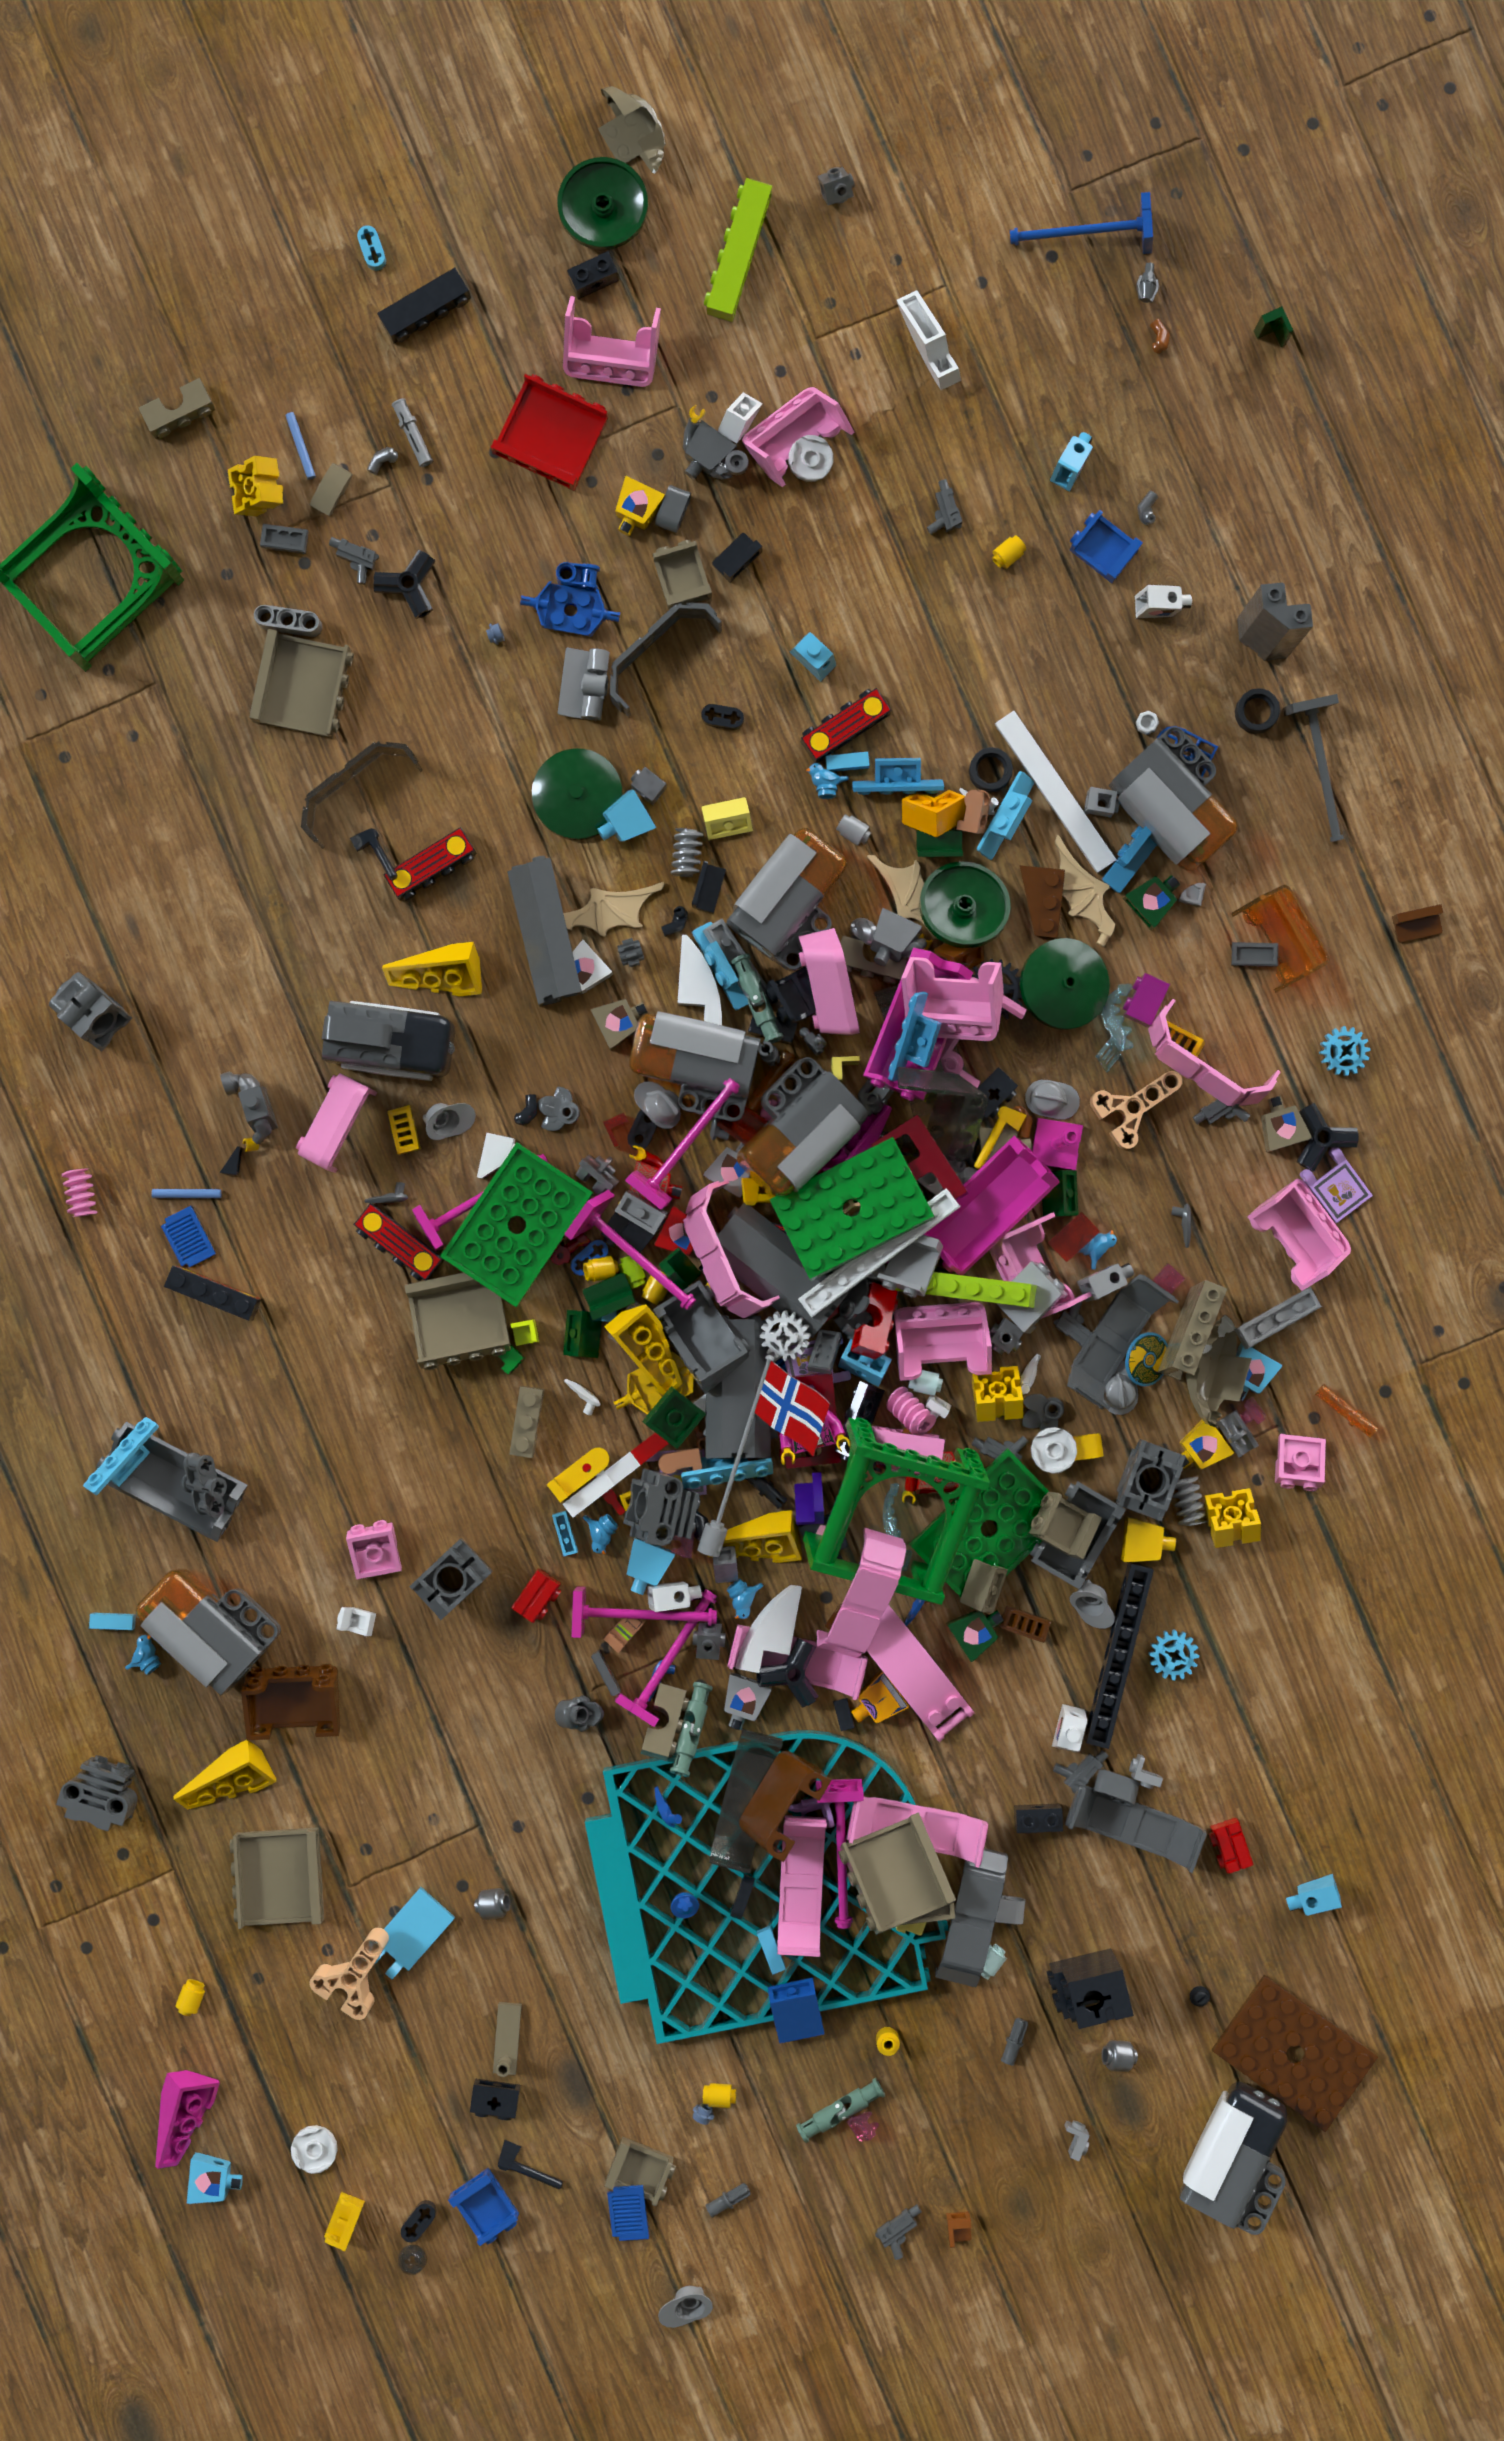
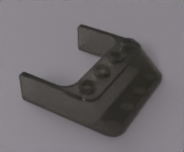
M898 1067L897 1080L899 1089L937 1093L926 1128L948 1161L957 1162L968 1160L972 1156L988 1105L986 1094L959 1074ZM882 1131L879 1139L890 1132ZM905 1134L895 1140L902 1155L920 1156L918 1148L909 1135Z

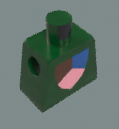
M1170 875L1163 883L1155 876L1126 894L1123 900L1145 925L1152 930L1177 901L1172 892L1180 886V883L1173 875Z
M974 1610L948 1621L946 1624L970 1662H973L999 1638L993 1628L1003 1623L1004 1620L998 1610L986 1617L983 1612Z

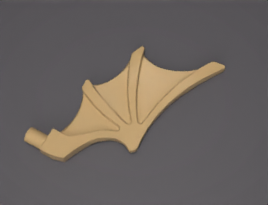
M1057 835L1055 845L1060 854L1059 869L1065 870L1063 897L1068 902L1070 911L1067 913L1069 916H1080L1094 922L1099 927L1098 932L1101 933L1096 943L1105 947L1115 929V923L1103 906V895L1110 889V886L1084 870L1070 854L1060 836Z
M867 855L869 861L876 867L889 886L895 900L897 915L906 919H915L925 926L919 910V898L924 881L921 876V866L917 860H914V864L909 867L894 868L881 862L875 855ZM929 931L933 939H938Z
M664 882L627 892H610L591 888V898L587 905L579 910L563 913L567 930H572V927L582 926L590 928L599 933L600 936L605 937L606 932L616 926L640 928L643 926L639 923L641 906L649 896L663 889Z

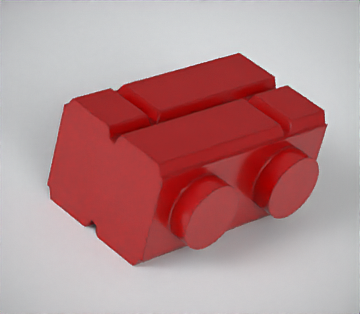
M538 1568L511 1608L532 1623L536 1619L541 1621L548 1611L545 1606L549 1600L554 1602L561 1593V1590L558 1589L561 1583Z
M1237 1818L1210 1826L1212 1833H1209L1208 1836L1212 1846H1217L1219 1855H1216V1859L1220 1869L1224 1868L1230 1874L1254 1865Z

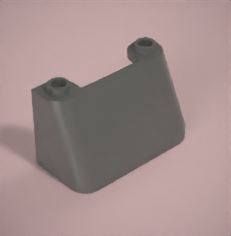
M699 1280L683 1290L687 1295L692 1293L696 1299V1302L689 1310L681 1308L680 1304L682 1302L673 1296L654 1308L653 1311L661 1321L664 1334L702 1391L706 1394L749 1357L748 1352L751 1349L745 1339L739 1340L738 1337H735L713 1304V1292L708 1285L704 1287Z
M1077 1481L1076 1485L1071 1483L1064 1494L1068 1497L1066 1501L1087 1513H1093L1102 1518L1084 1559L1072 1558L1044 1541L1041 1545L1036 1543L1030 1555L1033 1556V1563L1080 1590L1126 1509Z

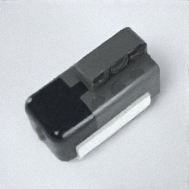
M330 1001L327 1016L324 1017L321 1038L323 1040L322 1060L327 1063L340 1064L341 1068L347 1070L432 1081L433 1077L442 1078L450 1071L452 1053L455 1050V1026L448 1018L436 1012L350 1001V1003Z
M1235 2082L1229 2087L1228 2091H1223L1184 2171V2183L1181 2187L1179 2198L1187 2205L1230 2228L1235 2229V2227H1238L1252 2235L1262 2233L1285 2187L1284 2171L1269 2161L1287 2125L1286 2107L1276 2099L1242 2082ZM1275 2174L1281 2178V2182L1272 2184L1268 2178ZM1268 2196L1271 2199V2203L1262 2205L1258 2201L1259 2197ZM1258 2217L1261 2220L1260 2225L1252 2226L1248 2222L1249 2218Z

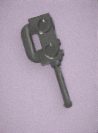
M801 1028L799 1034L816 1056L823 1053L827 1043L820 1034L814 1035L812 1032H809L808 1028Z
M870 1079L866 1081L858 1093V1099L868 1111L869 1117L872 1114L877 1115L881 1112L882 1107L887 1104L888 1099L894 1093V1090L883 1087V1089L876 1087L873 1092L869 1093L874 1087L870 1084ZM867 1117L859 1124L860 1127H861V1125L864 1123V1121L867 1119Z

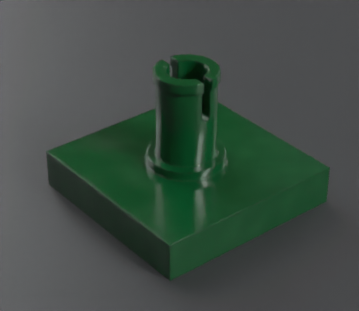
M671 1386L642 1422L678 1449L706 1413Z

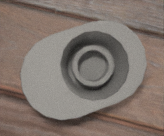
M1038 1080L1028 1087L1025 1094L1028 1108L1040 1116L1067 1119L1072 1117L1079 1108L1080 1098L1077 1091L1072 1086L1064 1083Z
M651 1081L643 1082L636 1087L634 1092L635 1102L652 1122L664 1129L676 1126L680 1120L681 1113L678 1102L679 1098L674 1092L665 1090L659 1084Z
M438 1103L433 1105L427 1114L423 1115V1120L426 1123L427 1135L433 1140H441L466 1132L473 1125L476 1114L475 1110L466 1103L453 1105Z
M1123 1360L1106 1384L1103 1402L1110 1406L1108 1411L1118 1415L1129 1413L1134 1409L1138 1401L1137 1384L1129 1378L1125 1361Z
M1086 1580L1080 1590L1078 1589L1077 1592L1070 1596L1072 1606L1081 1618L1092 1627L1099 1629L1108 1628L1115 1622V1615L1107 1603L1106 1591L1102 1587L1093 1584L1090 1580Z
M682 2287L677 2291L675 2298L660 2309L658 2314L659 2321L666 2327L675 2328L705 2318L713 2309L712 2301L704 2295L702 2287Z

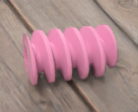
M88 1169L70 1170L62 1173L63 1178L69 1179L63 1183V1186L70 1188L64 1194L72 1197L66 1200V1204L73 1206L67 1210V1213L74 1215L73 1217L97 1214V1211L90 1210V1207L95 1205L96 1202L89 1201L88 1199L95 1195L87 1191V1189L93 1187V1184L86 1183V1180L92 1177L90 1174H85L84 1171Z
M899 1387L890 1395L887 1401V1409L913 1435L919 1436L926 1433L935 1424L936 1417L930 1415L931 1412L925 1409V1406L919 1403V1400L913 1397L914 1395L908 1392L906 1387Z

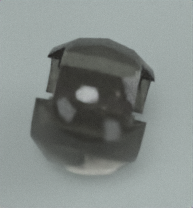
M416 2244L404 2247L398 2255V2265L402 2272L407 2275L420 2273L427 2263L426 2253L422 2247ZM410 2256H414V2257H415V2258H414V2260H415L414 2264H411V2263H410V2259H409Z

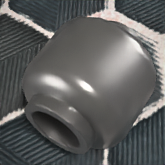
M501 1888L482 1890L478 1895V1899L475 1900V1911L484 1920L503 1918L510 1910L509 1895Z
M1111 2040L1103 2047L1101 2057L1103 2064L1110 2071L1128 2072L1137 2063L1138 2054L1130 2042Z

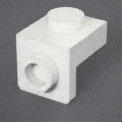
M342 1607L337 1618V1630L372 1636L376 1613L355 1607Z

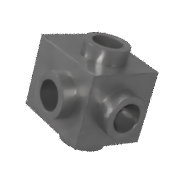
M843 167L831 168L827 173L817 176L822 197L828 206L834 203H844L848 198L854 197L852 188L855 187L851 173L847 174Z
M1003 1318L999 1325L995 1323L989 1331L990 1340L993 1343L992 1349L1001 1355L1003 1352L1009 1354L1013 1351L1015 1353L1022 1343L1020 1337L1023 1332L1006 1318ZM1004 1334L1008 1335V1340L1006 1342H1003L1002 1336Z
M699 1622L698 1631L693 1632V1645H697L696 1658L719 1660L720 1647H725L726 1633H721L722 1624L708 1626V1622Z

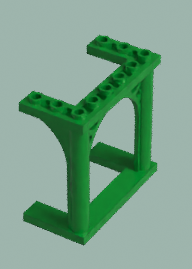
M76 463L70 468L75 474V482L69 496L41 527L0 563V582L51 635L59 647L86 672L92 667L89 661L174 582L179 586L184 581V578L180 575L183 570L169 553L159 545L154 547L150 543L152 537L143 528L139 531L134 524L137 521L128 512L123 514L119 508L122 505L112 495L109 498L105 495L104 491L106 488L96 478L94 473L87 466L82 468ZM95 507H101L103 510V517L99 522H94L92 519V511ZM83 513H85L87 519L85 522L79 521L80 518L84 517ZM109 513H110V520H111L112 522L115 521V523H114L113 526H109V525H107V523H106L107 520H108V517H109ZM81 528H99L116 535L128 548L134 565L133 582L124 600L73 646L14 581L67 533ZM125 535H129L128 540H124ZM139 550H142V551H140V552H141L143 555H149V556H145V557H142V558H138V557H137V552H138ZM150 562L155 565V570L151 573H143L140 571V565ZM140 578L149 580L147 583L144 581L142 586L139 585Z
M848 1418L845 1426L851 1442L850 1453L844 1479L823 1535L806 1531L803 1537L810 1570L853 1581L860 1564L838 1559L837 1556L859 1500L869 1488L885 1479L900 1476L917 1478L931 1485L940 1494L946 1510L945 1524L930 1564L913 1560L910 1567L913 1579L901 1576L894 1592L942 1605L945 1598L942 1589L981 1490L987 1491L990 1484L979 1454L970 1448H956L954 1454L956 1462H945L934 1455L927 1457L920 1455L912 1449H899L891 1443H877L871 1424L863 1418ZM874 1462H884L886 1465L885 1472L882 1474L875 1472L873 1469ZM891 1465L900 1468L898 1470L891 1469ZM867 1471L873 1477L871 1480H865L868 1477ZM938 1477V1479L943 1480L941 1482L934 1481V1478ZM950 1482L959 1483V1487L953 1492H945L943 1490L945 1485ZM955 1499V1503L951 1504L949 1500Z

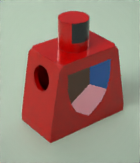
M673 1206L654 1245L670 1251L680 1248L685 1255L690 1256L693 1247L683 1222L687 1215Z

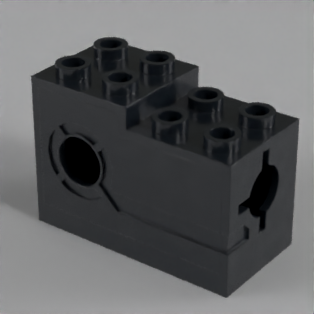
M1111 1948L1049 1963L1050 1970L1046 1972L1052 1991H1056V1993H1052L1057 2013H1062L1064 2019L1070 2018L1072 2023L1076 2022L1078 2029L1107 2023V2021L1113 2019L1119 2020L1134 2016L1123 1969ZM1098 2003V2004L1093 2005V2006L1085 2007V2005H1088V2004Z

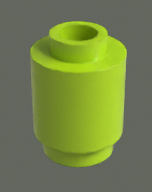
M630 1256L621 1258V1264H618L620 1273H625L631 1289L646 1284L643 1268Z

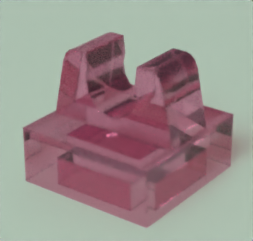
M1167 1263L1152 1281L1172 1294L1185 1278Z
M1253 1397L1245 1402L1244 1407L1247 1410L1240 1414L1245 1424L1253 1419L1257 1424H1260L1266 1419V1414Z
M694 1533L691 1534V1539L674 1535L673 1540H679L681 1547L672 1548V1553L683 1558H692Z
M863 2112L847 2121L859 2141H869L876 2135L875 2131L879 2126L878 2122L869 2124L867 2121L872 2115L871 2112Z

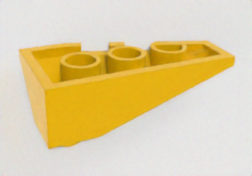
M474 942L450 944L385 964L382 967L389 986L415 990L418 987L431 989V992L439 993V990L452 992L454 996L478 995L482 993L480 959Z
M646 1304L622 1311L604 1326L662 1395L671 1386L677 1389L683 1384L670 1352V1346L664 1335L661 1321Z
M792 1510L768 1513L728 1529L722 1546H735L736 1559L739 1556L751 1557V1561H759V1558H771L772 1562L776 1563L802 1560L798 1525Z
M245 1740L229 1748L173 1797L177 1803L188 1810L214 1803L215 1799L228 1796L230 1799L237 1797L236 1793L249 1790V1793L257 1792L275 1783L276 1777L262 1750L250 1740Z

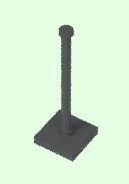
M1337 694L1297 702L1283 707L1284 716L1305 712V716L1309 718L1332 835L1330 842L1342 840L1344 836L1340 833L1317 713H1319L1321 708L1339 703Z

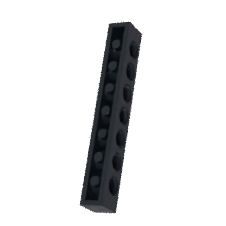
M1132 1562L1127 1563L1115 1611V1622L1111 1627L1084 1735V1741L1087 1744L1107 1749L1110 1747L1154 1569Z

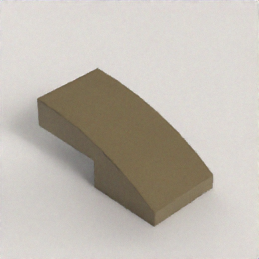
M332 463L309 505L331 516L340 496L344 495L353 474Z

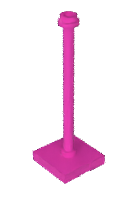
M729 1078L727 1081H724L723 1084L726 1087L652 1179L646 1178L636 1170L625 1180L659 1209L662 1210L672 1200L669 1195L660 1189L661 1186L659 1184L733 1092L736 1094L739 1092L740 1085L733 1079Z
M1037 1118L1032 1147L1033 1155L1046 1166L1076 1170L1083 1125Z
M541 1154L539 1156L540 1158L548 1162L544 1154ZM483 1192L435 1220L433 1218L429 1220L420 1205L412 1209L415 1218L436 1252L444 1248V1244L437 1234V1231L440 1230L439 1227L472 1209Z
M607 1190L587 1201L565 1232V1235L572 1240L595 1225L682 1302L680 1304L681 1308L689 1310L696 1302L692 1293L687 1295L601 1219L602 1213L615 1195Z
M577 1586L573 1591L571 1637H582L585 1633V1619H589V1617L708 1622V1626H712V1624L717 1623V1610L709 1608V1612H654L653 1610L589 1608V1605H586V1587Z
M705 1589L704 1592H701L703 1598L694 1612H705L710 1602L715 1604L717 1596ZM688 1621L639 1698H635L632 1701L622 1693H619L615 1702L655 1727L659 1718L646 1710L648 1706L646 1703L698 1621Z
M862 1779L831 1780L820 1801L817 1800V1803L835 1802L839 1916L835 1918V1923L841 1929L850 1928L853 1922L852 1917L848 1916L847 1864L843 1865L838 1851H841L840 1846L842 1843L846 1842L844 1802L864 1801ZM816 1780V1791L821 1788V1780Z

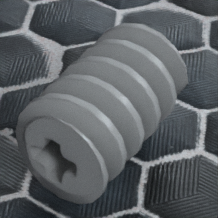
M675 828L680 833L674 835V839L679 842L673 845V848L678 851L672 855L677 860L672 862V866L676 870H672L671 875L693 877V874L700 872V870L694 868V865L701 862L695 859V856L701 855V852L695 848L702 846V843L697 841L696 838L703 837V834L693 829Z
M1198 1477L1184 1478L1177 1482L1175 1490H1178V1492L1172 1495V1497L1180 1499L1179 1502L1174 1504V1507L1182 1508L1181 1511L1176 1513V1516L1184 1517L1183 1520L1178 1522V1525L1191 1526L1207 1522L1206 1520H1200L1206 1515V1512L1198 1511L1204 1506V1503L1196 1502L1202 1497V1494L1195 1493L1200 1488V1485L1193 1484Z

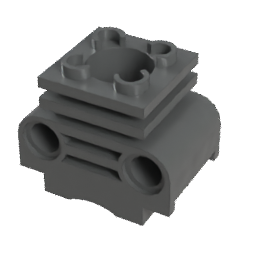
M1140 1439L1135 1449L1132 1448L1117 1488L1119 1493L1116 1504L1162 1521L1180 1478L1186 1456ZM1155 1467L1159 1474V1482L1154 1489L1143 1491L1139 1485V1476L1146 1468Z
M643 1468L641 1480L633 1478L630 1488L631 1501L623 1522L631 1526L629 1536L636 1537L647 1544L660 1546L669 1544L674 1535L691 1539V1534L694 1532L696 1525L694 1520L696 1510L700 1506V1493L683 1489V1484L678 1478L659 1471Z
M461 1538L409 1587L442 1620L493 1571ZM452 1566L461 1571L464 1578L461 1588L453 1589L445 1585L442 1580L444 1567Z
M95 1755V1757H91L82 1763L80 1769L83 1770L63 1785L56 1803L58 1806L67 1808L65 1818L74 1821H86L93 1824L96 1828L105 1831L111 1830L113 1825L123 1826L127 1818L133 1817L137 1804V1794L134 1790L128 1788L132 1783L133 1779L130 1778L135 1774V1770L130 1769L128 1764L121 1762L113 1764L108 1762V1758Z

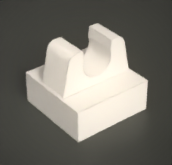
M930 1395L925 1407L930 1409V1415H934L937 1419L939 1415L946 1418L951 1405L936 1395Z

